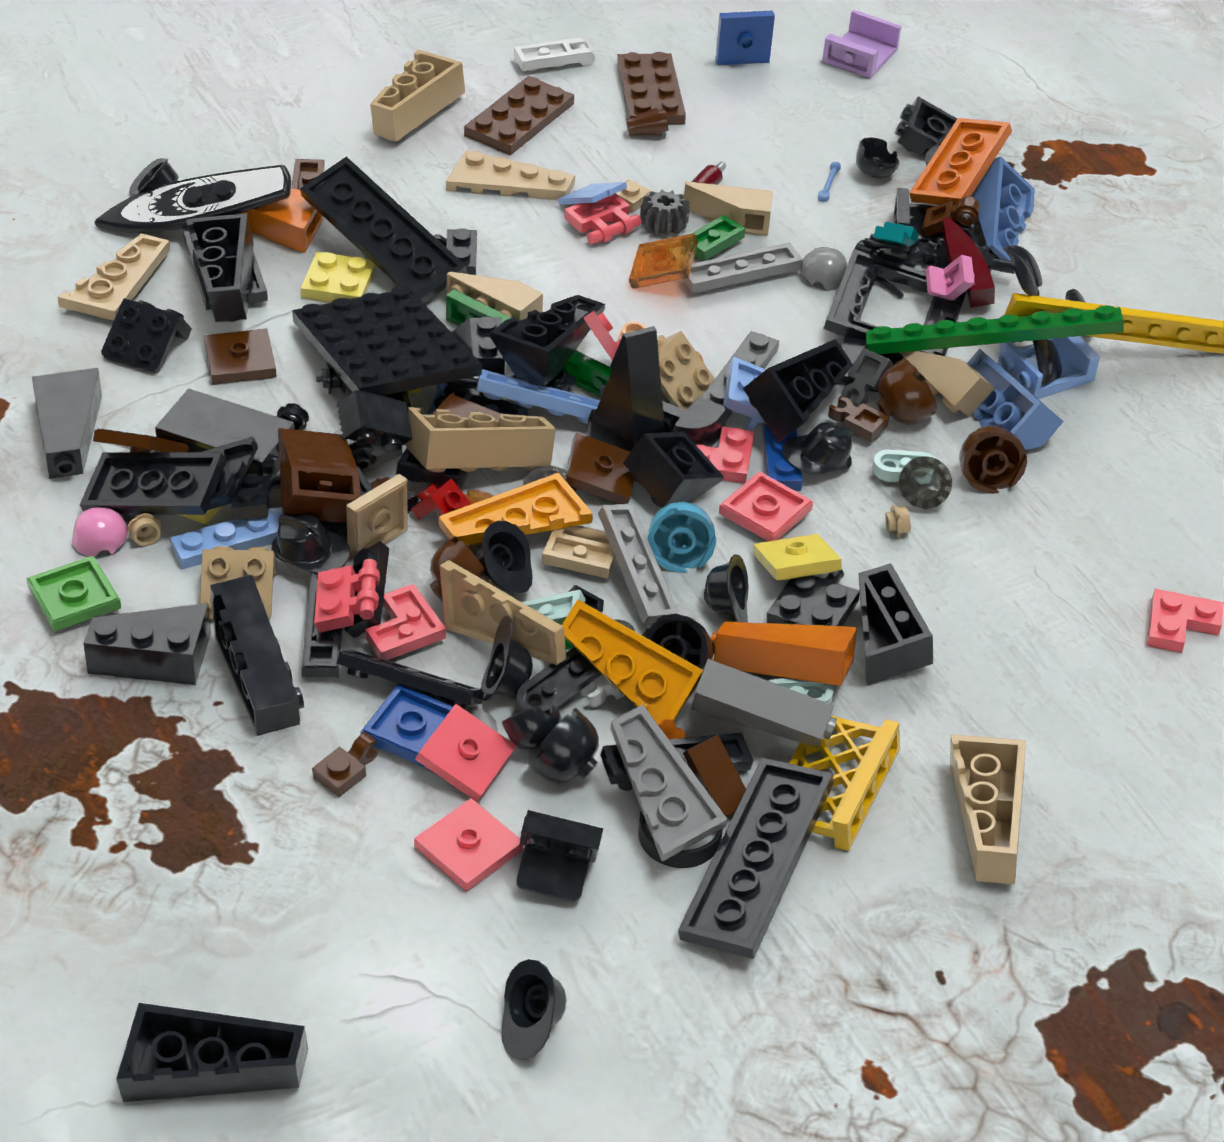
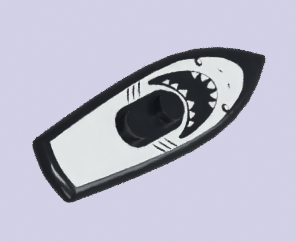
M275 165L184 179L136 194L110 208L99 216L94 223L100 228L126 233H156L182 229V227H187L186 219L234 215L287 199L291 193V176L285 165Z

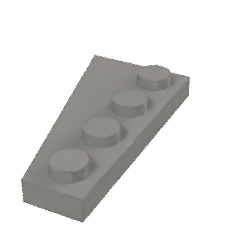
M644 705L611 721L610 730L662 862L726 827L728 820Z

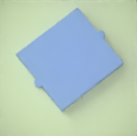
M626 182L590 184L558 198L559 204L594 203L626 189L627 184Z

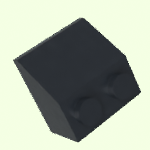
M469 318L452 331L460 342L482 363L483 370L505 375V360L490 338L491 331L502 323L501 318ZM456 384V386H461V387H464V388H477V387H474V386H465V385H457V384Z
M685 432L644 433L623 462L631 472L632 478L646 489L651 495L653 503L660 508L670 503H690L720 483L724 478Z

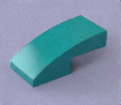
M886 221L884 227L876 225L873 235L879 241L912 246L919 236L914 227Z

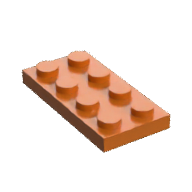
M958 118L910 190L911 202L940 205L953 200L957 204L964 197H971L1012 133L1010 122Z

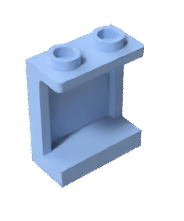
M1080 336L1047 339L1051 340L1058 350L1062 363V374L1059 378L1044 386H1041L1043 375L1038 370L1033 344L1018 349L1012 342L1001 344L997 364L1038 399L1095 380L1100 356Z

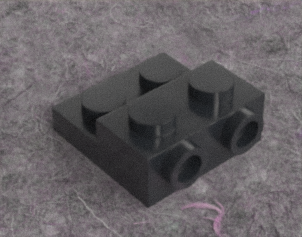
M918 96L912 105L907 104L900 115L902 120L894 133L899 136L897 143L901 144L906 150L922 156L927 148L930 150L945 139L957 118Z

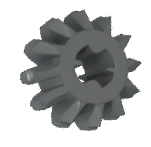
M661 189L659 193L651 191L649 196L643 197L640 218L641 224L646 227V231H655L656 235L664 233L667 236L670 233L680 234L681 229H685L689 222V201L684 199V195H676L674 190L665 192Z

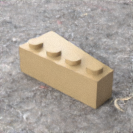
M418 49L414 53V60H408L404 65V72L396 74L392 78V85L386 86L371 102L370 108L374 135L386 138L389 141H398L464 94L465 84L462 62Z
M951 734L950 768L976 881L1015 884L1026 740Z

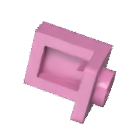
M959 256L944 269L929 266L925 269L928 294L953 301L975 284L972 257Z

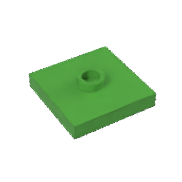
M94 555L26 578L28 588L53 632L92 619V617H98L121 609L120 598Z

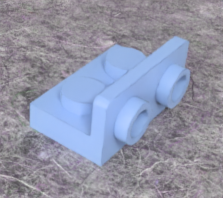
M733 357L728 365L723 406L735 413L746 415L745 430L753 431L756 424H761L764 420L757 409L751 405L749 397L743 388L766 369Z

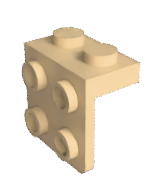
M682 331L667 338L664 335H660L657 337L662 392L672 405L687 410L698 396H703L715 379Z
M217 546L213 547V549H203L200 604H209L210 620H213L210 585L248 575H253L269 619L271 618L273 574H277V559L274 551H269V549L263 547L234 550L231 547Z

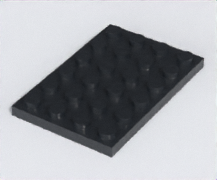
M397 287L393 288L391 292L380 294L365 293L362 297L353 299L338 298L333 300L332 303L321 305L307 304L300 309L292 310L294 324L352 392L360 390V392L365 391V393L370 392V394H375L376 396H383L482 375V363L408 288Z

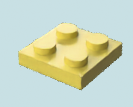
M316 251L301 286V298L332 302L338 298L353 299L362 297L369 289L376 271V265L371 260L362 257H350Z

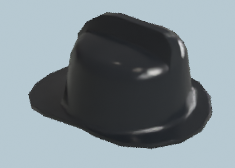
M159 158L142 170L130 186L129 192L132 195H136L164 184L176 182L179 177L168 163V158Z
M825 422L820 423L807 435L788 439L783 444L782 453L793 467L803 472L821 474L846 470L852 465L850 452L852 449L851 437L853 431L850 427H838Z
M308 513L294 514L292 516L281 515L279 517L277 536L273 540L271 548L277 559L316 574L340 568L346 564L350 557L348 543L338 534L325 529L317 517Z
M508 521L491 523L484 531L483 542L478 547L476 556L485 569L482 572L489 579L491 578L492 582L501 589L511 594H523L530 589L533 580L529 542L516 525Z
M734 554L730 558L729 563L716 566L709 572L705 584L704 600L713 611L733 613L736 622H748V574L745 563L740 555Z
M510 616L502 618L496 631L490 661L485 670L480 688L485 692L483 696L484 701H488L494 694L517 698L519 688L532 675V657L526 648L512 639L513 627Z
M527 959L519 962L511 970L507 978L502 1020V1042L504 1048L513 1058L521 1060L534 1057L543 1049L550 1036L551 1028L562 1019L567 1002L562 984L551 975L549 969L540 961Z

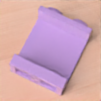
M853 10L850 17L849 31L842 38L833 34H829L825 38L822 62L871 79L898 50L902 26Z

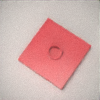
M759 471L720 504L719 514L766 541H774L780 539L812 510L813 501Z
M455 704L420 750L415 760L478 802L517 746Z
M472 798L414 838V847L466 892L522 852L524 848L523 845H520V838Z

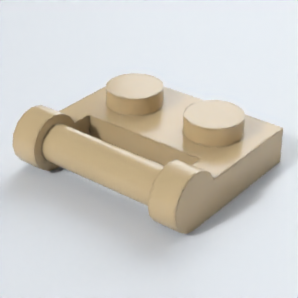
M580 525L552 530L542 553V564L606 579L609 578L616 561L605 531Z

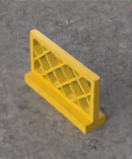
M831 716L837 719L834 730L838 733L831 735L830 740L823 738L818 748L800 742L789 764L801 765L820 771L831 767L836 774L833 776L834 784L832 787L842 784L846 789L845 793L830 798L828 795L821 812L829 810L833 817L829 823L817 820L812 830V833L834 838L835 848L846 851L850 850L900 750L899 722L885 719L882 726L878 727ZM860 736L872 738L871 742L858 747L852 741V739ZM844 742L849 749L832 755L828 748ZM817 751L822 752L825 758L808 764L805 759L806 755ZM853 759L859 764L857 768L845 772L838 765Z

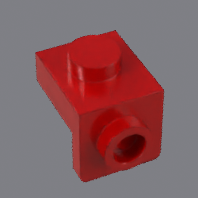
M451 478L437 488L432 483L417 496L421 501L412 507L411 511L418 519H421L435 509L441 516L471 505V503Z

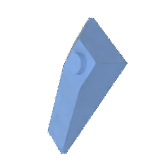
M1001 156L994 159L971 196L980 204L979 221L988 248L1000 259L1011 261L1003 248L1009 245H1018V235L1026 228L1024 221L1033 212L1035 188Z
M980 348L967 362L968 365L977 370L995 388L973 412L975 418L979 420L981 427L991 425L1004 427L1015 434L1025 450L1043 446L1064 422Z

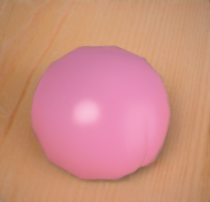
M91 508L82 512L77 518L73 530L72 544L77 552L87 557L93 555L96 557L102 550H108L111 554H114L117 548L126 542L128 526L122 516L112 509Z

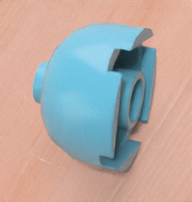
M687 502L670 503L661 508L652 518L647 533V539L657 563L666 570L678 573L687 572L685 568H694L696 566L700 568L704 566L713 556L716 546L714 524L707 512L696 504Z

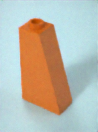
M291 188L290 196L287 199L239 213H247L252 233L306 253L324 220V217L301 196L300 190Z
M723 622L717 633H712L711 636L713 654H715L714 661L744 672L841 686L854 662L857 627Z

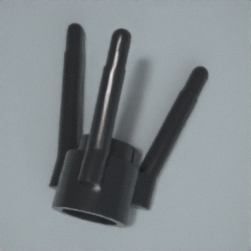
M865 238L860 240L855 246L856 250L911 268L916 267L914 262L886 254L881 250L909 251V245L879 242ZM876 276L875 280L898 298H903L904 294L884 278Z

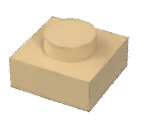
M628 179L625 181L627 188L616 194L630 205L629 211L634 213L641 207L643 197L649 196L651 190Z

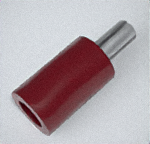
M719 161L716 165H707L691 182L718 185L723 179L722 172L726 169V163Z

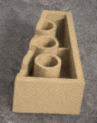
M408 407L407 412L412 440L404 445L428 471L444 472L446 468H458L462 471L472 472L476 471L477 468L487 467L497 471H505L508 467L536 470L539 466H551L556 428L544 417L500 414L499 420H495L493 416L483 414V412H470L469 417L465 418L450 414V410L436 409V415L420 414V408Z

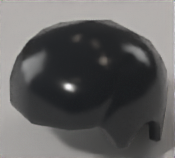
M868 137L863 138L859 142L856 164L868 176L873 178L891 176L898 169L899 160L897 158V151H894L892 154L889 153L885 140Z
M549 704V710L543 711L540 707L535 706L503 720L502 725L510 740L518 748H539L541 742L562 720L556 707L553 704Z

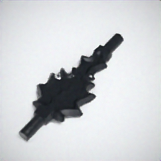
M874 234L870 235L869 239L879 241L873 237ZM975 235L970 237L983 255L990 272L995 270L1015 274L1011 261L995 258L994 255L989 254L987 245L980 247ZM940 237L936 238L937 243H933L931 240L928 243L917 240L910 246L909 251L891 250L893 254H907L906 260L911 262L924 259L926 264L933 262L931 266L942 269L949 265L944 239Z

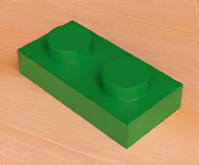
M722 215L684 237L682 248L700 260L706 261L745 237V228L727 216Z

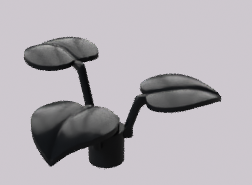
M1009 245L1004 247L1003 250L1011 259L1022 290L1028 296H1039L1038 287L1042 286L1043 281L1039 266L1033 255L1021 246ZM1070 289L1066 292V300L1085 302L1083 296L1076 289ZM1033 340L1038 370L1043 375L1041 386H1044L1061 376L1062 363L1058 350L1051 340Z

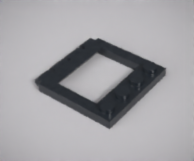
M853 249L823 329L834 332L837 335H846L866 340V331L878 327L860 321L876 276L928 293L926 272ZM966 291L953 301L933 296L924 325L936 324L943 320L957 322ZM948 348L921 350L919 352L946 356Z

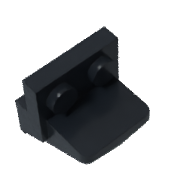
M528 810L521 830L520 845L525 847L516 879L517 887L552 898L571 902L578 901L582 895L589 862L595 863L603 828Z

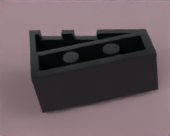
M889 563L858 573L867 685L933 664V635L893 565Z
M204 603L92 617L83 643L87 673L196 685L211 635L209 604Z

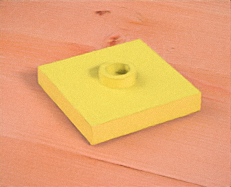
M818 534L753 544L754 556L777 581L842 570L840 556Z

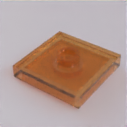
M695 233L639 244L629 276L631 287L635 289L689 278L698 244Z

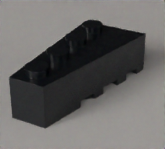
M247 213L186 219L192 247L215 322L246 320L254 247Z
M834 339L767 368L747 384L743 390L749 397L751 405L757 409L779 443L807 421L808 416L818 408L819 403L832 391L831 389L840 382L853 364L838 341Z
M138 1003L116 1078L123 1102L299 1088L308 1054L305 1026Z

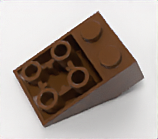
M286 428L278 429L283 515L292 516L294 514L308 513L321 521L347 523L346 505L361 497L359 471L348 441L341 437L342 434Z

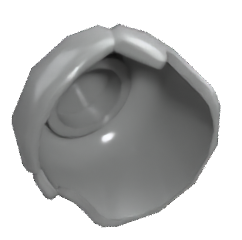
M815 248L803 258L801 273L811 285L817 281L821 282L826 290L839 288L845 273L847 261L845 256L834 248Z

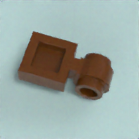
M967 196L957 204L951 200L931 207L926 211L922 228L927 236L939 232L943 233V218L947 217L954 222L958 220L962 225H971L979 218L980 204L975 198Z

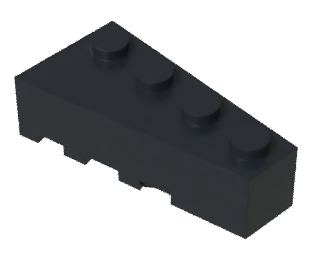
M253 575L210 585L214 636L257 736L300 725L299 709L304 708L303 696L300 688L293 686L290 666L283 659L278 639L274 635Z

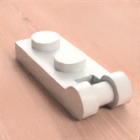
M572 38L514 47V57L522 71H535L546 67H561L573 63L589 66L595 60V55L584 38Z

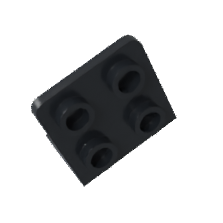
M123 298L101 354L108 360L150 373H157L161 369L174 336L188 340L192 328L184 320V315L175 310L166 309L165 311L142 300L136 302Z

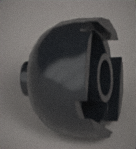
M676 613L662 615L656 619L658 621L643 632L642 636L702 670H704L707 660H712L713 645L708 632L691 617Z
M575 708L572 711V715L569 716L567 714L541 742L539 746L543 750L536 757L532 754L527 762L538 774L553 782H569L578 775L585 779L598 764V761L594 759L599 749V736L596 728L586 716Z

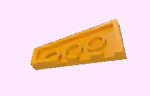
M559 473L441 515L439 516V527L448 539L457 536L458 541L462 540L466 545L482 543L484 531L491 523L496 521H508L516 525L524 535L589 524L592 523L593 513Z
M578 599L562 623L565 639L636 707L644 705L658 725L663 719H671L675 722L700 681L703 673L702 669Z

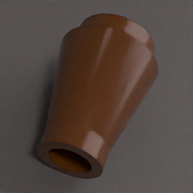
M656 107L633 118L626 119L629 136L662 135V132L669 131L665 109L658 110Z

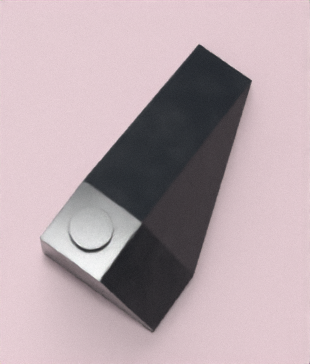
M575 295L552 303L548 311L541 313L537 310L530 311L527 318L518 321L515 317L505 320L491 331L490 338L516 377L525 379L532 385L545 386L560 373L591 330L584 317L592 311H595L597 316L605 310L606 304Z

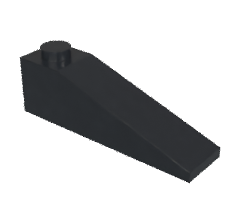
M654 326L623 334L610 365L613 371L607 385H602L599 391L601 399L597 409H592L589 415L588 437L631 452L644 433H664L657 330Z

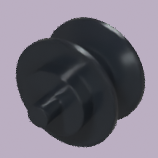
M327 362L326 369H322V376H316V382H323V388H328V394H331L332 389L335 387H340L342 392L345 393V387H348Z

